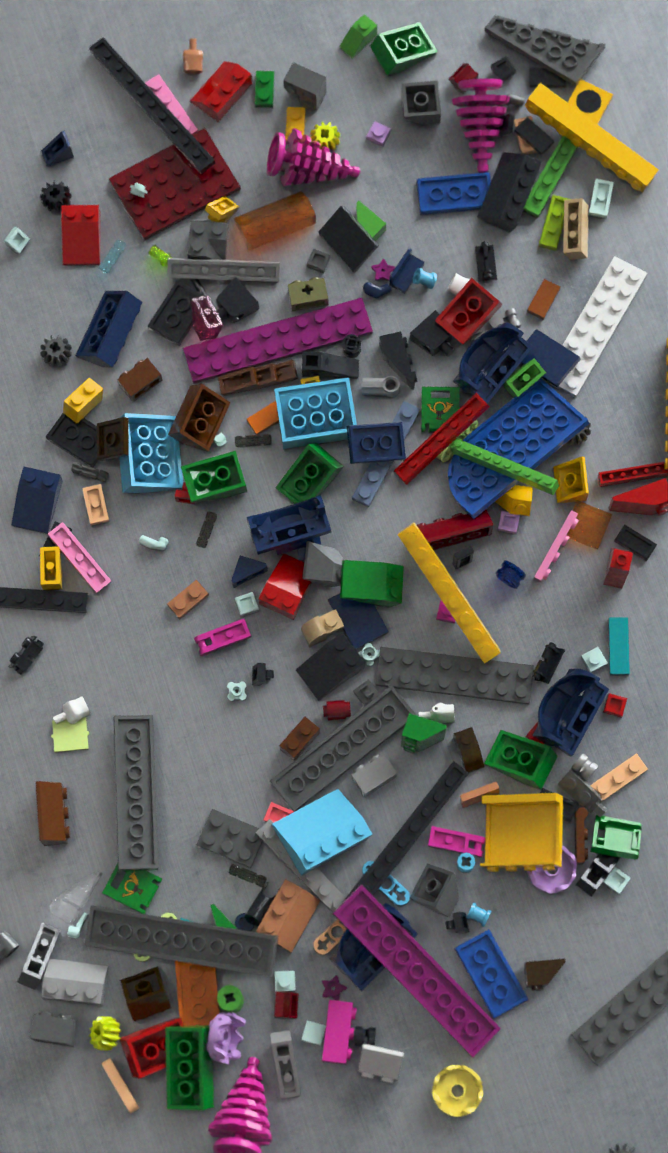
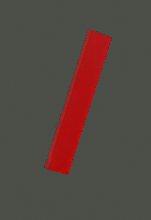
M475 393L407 457L394 472L406 485L410 483L490 406Z

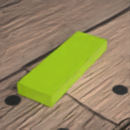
M552 195L538 247L557 250L564 225V200L569 198Z

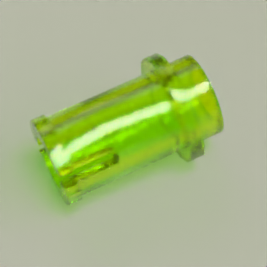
M153 245L148 252L150 256L160 262L161 266L165 265L167 267L168 258H172L170 253L164 252L157 245Z

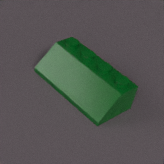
M209 1025L165 1027L167 1109L206 1110L213 1108V1060L206 1050Z

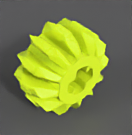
M323 121L321 126L315 124V130L310 131L311 140L321 144L320 150L325 146L335 151V145L340 144V132H337V126L332 127L331 122L325 125Z
M98 1017L97 1020L92 1022L93 1026L90 1028V1044L97 1050H112L113 1047L117 1046V1040L120 1039L119 1033L121 1030L118 1029L120 1023L116 1022V1019L112 1017Z

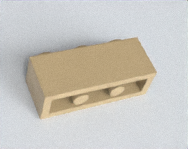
M583 198L564 200L563 253L569 260L588 258V205Z

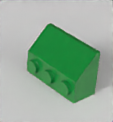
M409 713L402 733L401 747H404L403 750L410 753H415V751L421 752L444 740L447 725Z

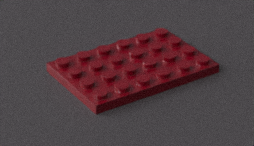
M205 128L192 134L215 160V164L204 173L200 174L173 144L109 178V182L144 240L205 209L207 204L241 190L239 183ZM135 183L144 185L148 193L145 194L144 198L130 193V185L134 186Z

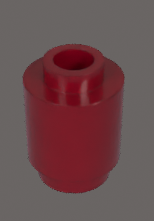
M326 701V705L323 706L324 717H328V721L351 717L350 701Z

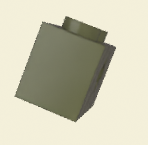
M313 277L309 281L302 282L297 280L288 284L292 312L329 305L324 278Z

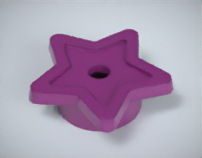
M382 259L379 265H372L371 268L376 272L375 280L386 279L389 281L390 274L394 271L395 266L388 265L385 259Z
M337 975L330 981L322 980L325 988L322 997L331 996L336 1001H339L340 993L346 990L347 987L339 983Z

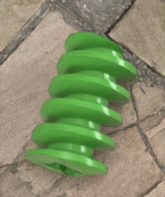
M227 985L219 990L217 1002L223 1011L237 1013L243 1007L244 997L237 987ZM232 995H233V998H234L235 1001H234V1002L230 1001L229 1004H228V1001H227L226 998H227V997L231 998Z

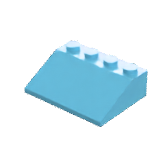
M349 377L274 389L283 449L307 446L315 442L321 444L347 440L346 426L357 425Z
M124 413L121 417L129 418V455L119 457L122 492L149 493L182 489L183 476L179 441L168 435L176 416Z
M339 789L272 824L301 876L365 842L372 835L363 817Z

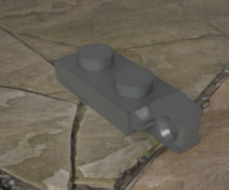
M573 769L569 770L558 783L562 789L583 808H586L588 812H594L599 817L607 812L608 809L601 803L603 801L600 797L601 795Z

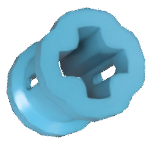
M421 268L416 269L413 275L414 284L426 285L429 289L435 286L437 274L424 272Z
M462 853L458 857L457 868L461 872L469 873L472 871L475 865V858L470 853ZM462 859L465 861L470 860L469 867L467 865L462 866Z
M473 903L466 919L469 920L471 918L481 923V926L484 927L491 914V910L486 911L476 906V903Z

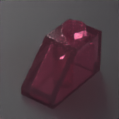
M209 295L192 298L193 327L200 341L217 338L223 323Z

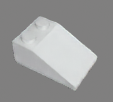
M363 1044L358 1072H361L362 1077L373 1079L374 1076L382 1077L381 1081L393 1083L394 1080L398 1081L404 1053Z

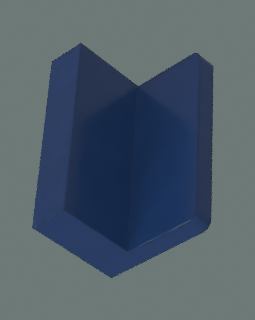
M407 249L389 277V285L404 294L413 283V275L416 269H422L424 266V261L412 255V249Z

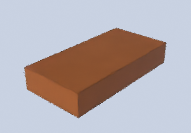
M544 279L527 312L544 320L561 287Z

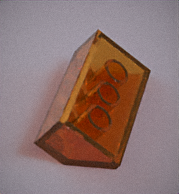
M299 191L235 217L234 220L248 251L316 224V214L309 199L302 191Z

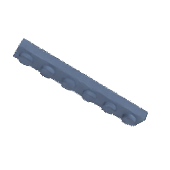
M403 401L393 422H402L404 441L420 413V408ZM394 461L370 463L352 496V500L370 507Z

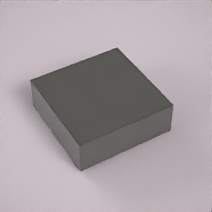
M313 249L307 262V267L324 273L331 255Z

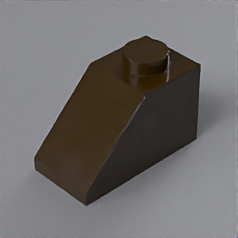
M470 727L454 733L453 739L464 769L470 773L484 768L482 754L473 728Z
M565 958L525 962L526 988H531L532 991L544 990L543 986H547L565 964Z

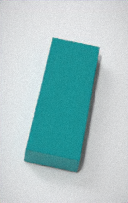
M609 617L610 675H629L628 617Z

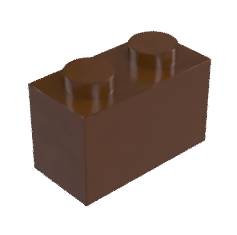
M148 358L138 361L133 369L123 372L118 379L119 386L132 402L163 381L160 372Z
M305 716L279 745L280 750L293 761L297 760L320 734V728Z

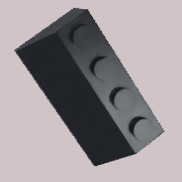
M503 152L477 217L509 233L516 228L542 162L526 154Z

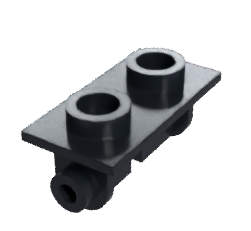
M487 241L481 242L480 246H475L479 282L497 280L494 246L489 245Z
M36 636L27 637L21 644L23 648L20 652H16L10 659L11 664L9 667H17L15 671L20 675L23 672L25 673L32 664V661L27 657L30 655L35 659L43 649L44 643L40 640L35 641Z
M552 642L545 646L546 648L541 656L544 658V661L539 660L535 670H533L535 681L549 684L565 649L557 648V645Z

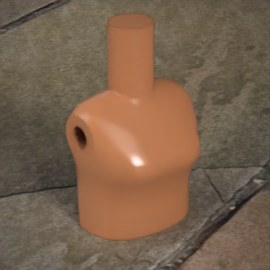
M191 38L189 39V49L183 51V71L188 74L202 73L203 51L197 50V39Z

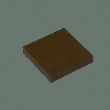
M121 417L97 423V460L105 461L128 456L129 418Z

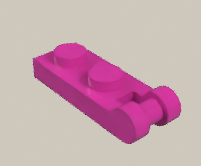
M241 619L194 637V640L199 645L200 656H205L216 650L249 639L251 634L245 619ZM211 639L212 644L207 646L205 641Z
M432 826L428 846L457 853H470L474 857L481 858L483 854L481 849L482 844H485V837ZM469 841L475 842L474 849L468 848Z

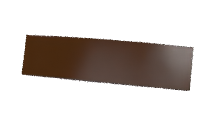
M293 360L276 365L271 363L258 368L252 366L218 377L221 395L262 389L298 379Z

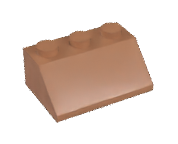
M285 879L256 932L278 936L277 945L292 953L320 900L303 888Z

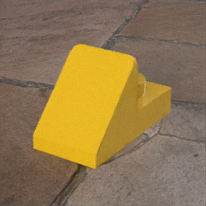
M224 196L207 204L205 211L209 213L208 219L212 222L226 223L238 210L239 206Z

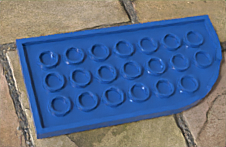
M540 378L519 397H514L465 437L463 441L534 470L589 425V421ZM455 454L448 467L449 486L453 497L473 519L519 482Z

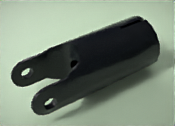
M269 882L262 887L245 914V919L249 923L252 922V925H260L275 896L269 898L263 894Z

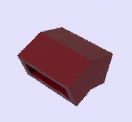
M463 63L448 80L458 91L464 94L466 91L459 89L458 82L478 79L479 74L468 63Z
M276 992L274 1017L297 1019L299 994Z

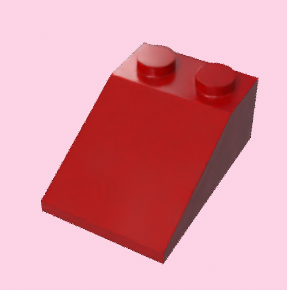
M62 205L63 266L100 265L101 212L99 205Z
M471 278L435 321L464 345L491 319L502 304Z
M666 478L612 497L608 507L609 511L651 516L655 514L661 516L668 513V482Z
M284 553L258 598L259 605L294 620L312 584L311 581L303 579L304 562Z
M181 1017L136 1031L119 1039L132 1077L142 1078L166 1067L165 1027L184 1026Z

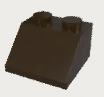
M158 967L120 980L133 1022L171 1009L168 994Z

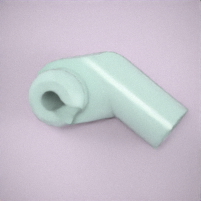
M142 535L139 539V544L156 550H165L169 543L164 537H160L156 541Z

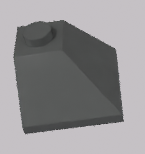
M307 541L303 579L329 587L341 586L342 561L344 559L337 549Z
M427 863L410 899L438 914L450 918L459 900L456 874Z

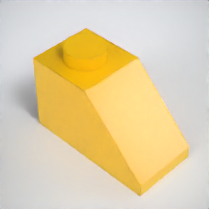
M515 485L495 502L510 514L530 516L533 487Z
M40 547V582L43 590H62L60 547Z

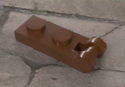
M583 807L579 808L575 813V858L577 865H583L585 860H588V848H585L584 840H588V828H584V821L588 816V811Z

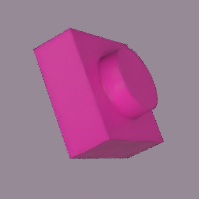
M440 600L436 620L455 624V619L442 600Z

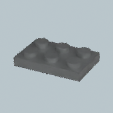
M212 809L196 845L251 868L262 844V840L255 834L260 828Z

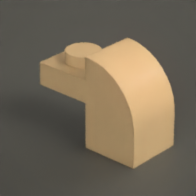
M335 609L320 617L316 616L302 625L301 631L309 647H312L327 640L328 635L343 629L344 625Z

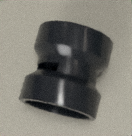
M350 334L343 339V353L346 357L355 358L361 352V340L357 335Z
M356 1026L354 1046H362L363 1044L375 1046L376 1027L364 1029L362 1026Z

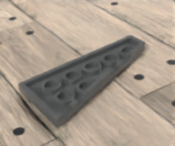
M497 15L491 19L484 31L574 86L578 84L605 49L606 45L603 43H591L590 40L584 38L583 40L572 38L569 34L546 28L544 30L538 29L531 24H519L516 20Z

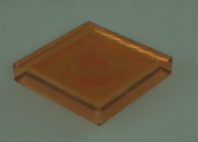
M577 500L573 511L578 513L576 519L579 521L574 530L569 529L567 535L572 540L598 550L612 514Z

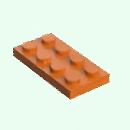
M175 961L179 1017H181L183 1025H209L210 1021L220 1013L217 1002L216 967Z

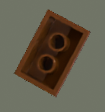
M202 383L191 385L168 435L182 444L208 452L231 402Z
M35 781L39 840L44 846L68 844L67 838H71L70 826L66 827V819H69V809L65 807V800L68 799L67 788H64L61 782Z

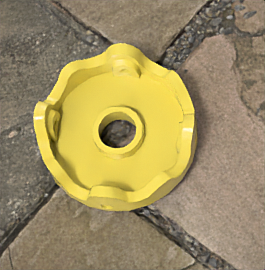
M448 1066L434 1080L432 1087L434 1102L447 1115L454 1117L468 1115L479 1106L482 1100V1081L467 1066ZM455 1085L461 1086L463 1088L462 1096L455 1097L452 1094V1087Z

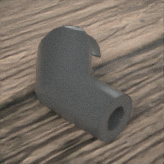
M508 94L507 96H510L509 103L498 105L499 107L506 108L510 104L522 107L524 98Z

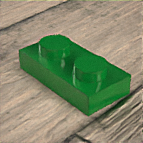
M256 71L255 107L273 108L274 71Z

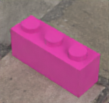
M329 1000L322 1062L346 1065L347 1060L351 1061L352 1048H348L349 1040H353L354 1028L350 1027L351 1020L356 1018L357 1009L353 1008V1002Z

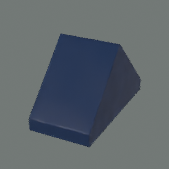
M61 131L41 150L47 166L74 158L65 131Z
M240 555L231 579L232 586L235 588L268 572L266 563Z

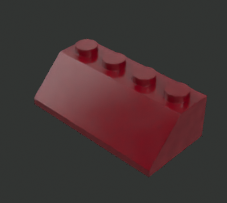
M485 509L475 519L469 514L463 515V513H458L450 519L439 518L431 524H417V527L432 549L438 550L491 536L493 522Z

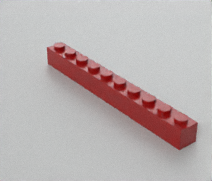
M665 462L599 472L598 481L600 487L664 477L668 476V469H664Z

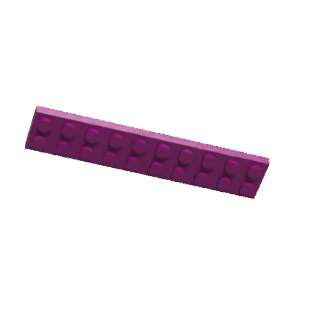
M358 298L183 347L193 384L252 366L256 367L302 354L303 352L343 342V339L350 334L357 335L358 337L373 334V330L363 298Z
M360 885L333 912L336 918L471 1057H474L501 1029L363 885Z

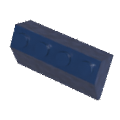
M105 291L75 356L100 367H113L118 360L121 348L125 345L127 335L133 327V322L139 314L143 302L128 291Z

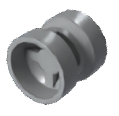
M583 753L571 768L575 772H579L586 781L595 772L598 765L595 762H590L588 756Z

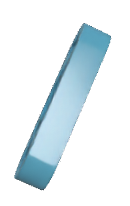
M368 861L364 864L362 869L363 875L368 870L367 867H370L374 861ZM389 875L387 878L391 880L392 886L389 889H383L380 886L378 890L395 905L405 906L410 899L408 890ZM395 885L399 887L396 889L399 894L405 893V901L400 900L398 902L396 900L397 895L394 892L392 896L388 894L394 889Z

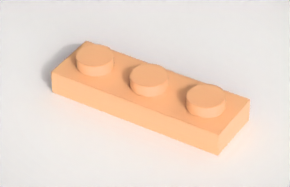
M636 753L590 786L601 795L600 797L604 801L642 775L648 768Z

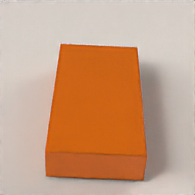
M276 401L246 419L256 436L279 422Z

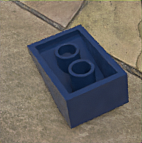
M23 467L11 526L45 534L49 533L63 483L60 474Z

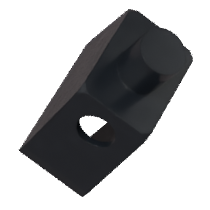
M235 277L216 298L219 309L213 313V316L218 322L228 317L232 323H236L259 310V302Z
M435 310L410 332L409 339L432 356H435L441 350L448 357L455 350L449 343L453 336L435 321L440 315Z

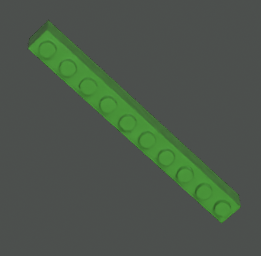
M458 438L455 439L450 447L455 455L551 495H554L559 487L557 479Z

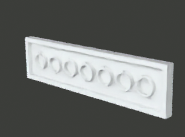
M614 256L562 345L580 356L581 360L556 388L575 398L577 397L646 278V272Z

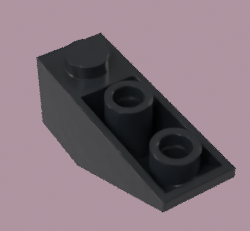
M401 331L379 336L383 360L413 390L417 377L415 371H411L410 365H413L411 354L406 352V348H408L406 337L402 336Z
M303 352L302 377L359 378V360L323 352Z

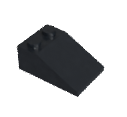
M342 632L300 665L296 672L319 701L363 670L365 662Z

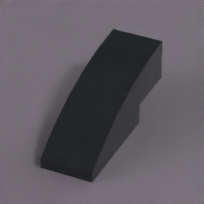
M598 854L576 886L592 897L621 857Z

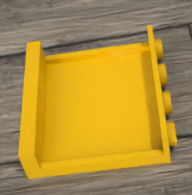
M558 793L482 796V804L486 805L485 863H480L481 867L486 868L488 872H499V869L516 872L517 868H524V871H536V868L554 871L555 867H562V795Z

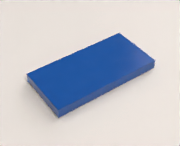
M490 172L418 178L417 190L420 215L480 210L491 183Z
M489 929L454 948L493 1019L529 1000Z

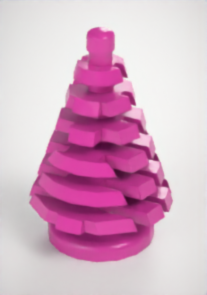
M487 78L459 81V89L475 91V95L453 98L452 103L454 106L466 107L455 110L458 117H473V119L460 120V124L464 128H477V130H470L464 132L468 139H477V142H470L468 145L470 149L477 150V153L472 154L473 159L478 160L477 171L485 173L488 172L487 160H491L493 153H487V149H494L496 142L487 141V139L498 137L500 132L499 130H487V128L499 127L503 123L501 118L486 117L504 115L507 108L499 107L498 105L509 103L510 96L486 95V91L502 87V80Z
M296 128L292 129L287 142L283 133L276 132L271 141L267 157V175L276 176L279 171L285 172L283 176H280L283 187L290 186L291 183L293 185H300L303 181L306 184L312 183L315 177H317L316 182H323L326 175L327 181L335 180L337 174L339 180L346 179L347 175L357 178L360 174V168L349 166L350 163L345 158L340 162V155L335 152L331 155L330 149L325 146L320 150L321 144L319 142L312 141L305 134L302 136L301 131Z
M250 1057L248 1059L247 1068L241 1071L240 1078L237 1079L233 1085L234 1088L230 1090L227 1096L228 1099L224 1100L221 1110L217 1112L214 1121L208 1128L209 1134L218 1138L213 1144V1151L215 1153H261V1146L270 1145L269 1142L272 1143L269 1131L270 1124L267 1119L268 1111L265 1107L266 1098L262 1094L264 1092V1086L261 1083L263 1080L262 1074L257 1070L260 1063L258 1058Z

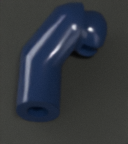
M366 282L363 285L364 292L374 298H379L392 291L388 283L380 287L370 282Z

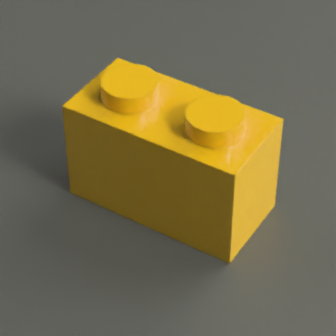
M88 378L64 400L63 413L75 423H78L102 401L103 388L91 378Z

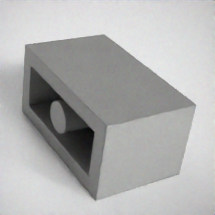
M378 754L369 760L370 763L365 767L360 765L353 770L352 780L364 798L397 777L396 770L385 754L382 756Z

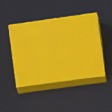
M582 456L553 466L554 479H557L559 487L556 490L557 503L587 501L589 491L585 457Z

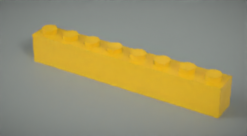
M540 83L527 99L524 107L531 114L537 115L546 125L552 126L561 136L567 137L575 146L582 148L590 157L597 159L603 167L612 170L618 178L627 181L633 189L643 193L659 171V169Z
M415 522L398 532L399 538L484 664L500 654V648Z

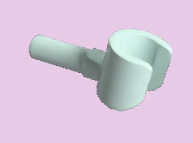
M223 433L214 438V442L218 447L227 443Z
M83 913L76 927L69 926L68 937L78 938L80 936L82 924L88 916L87 913Z

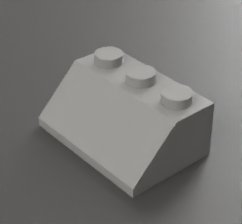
M49 959L44 974L41 997L48 1000L103 1006L108 966Z

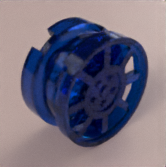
M504 560L501 564V569H498L495 574L503 583L517 589L520 585L519 582L524 580L526 574L515 564Z

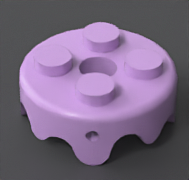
M562 845V867H557L555 874H549L543 868H536V871H527L528 878L532 885L541 892L548 894L560 893L566 890L576 877V858Z
M223 1011L210 1021L206 1050L215 1062L229 1064V1060H237L241 1057L240 1051L237 1050V1045L242 1042L243 1036L239 1034L237 1027H243L246 1021L237 1016L236 1013Z

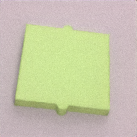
M86 717L80 719L75 724L69 723L67 719L58 724L52 720L53 734L51 737L54 740V752L89 749V731H87Z

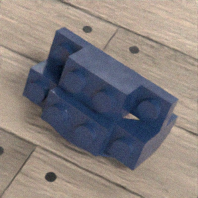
M507 322L499 324L497 327L483 333L467 348L460 362L459 373L453 382L466 394L472 393L474 395L477 393L488 404L533 347L522 338L524 333L520 329Z
M321 495L280 509L246 517L258 555L272 550H276L277 555L306 547L307 541L314 543L313 538L332 533Z
M579 668L569 669L566 676L555 682L544 695L538 711V726L532 736L548 746H555L567 755L573 756L609 688L599 682L601 678L586 670Z
M387 903L383 905L413 938L418 935L409 925L410 922L398 910ZM348 929L345 930L339 941L337 952L330 958L332 963L361 991L385 968Z

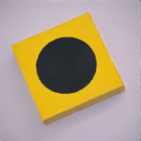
M581 79L568 103L598 125L613 98V94Z

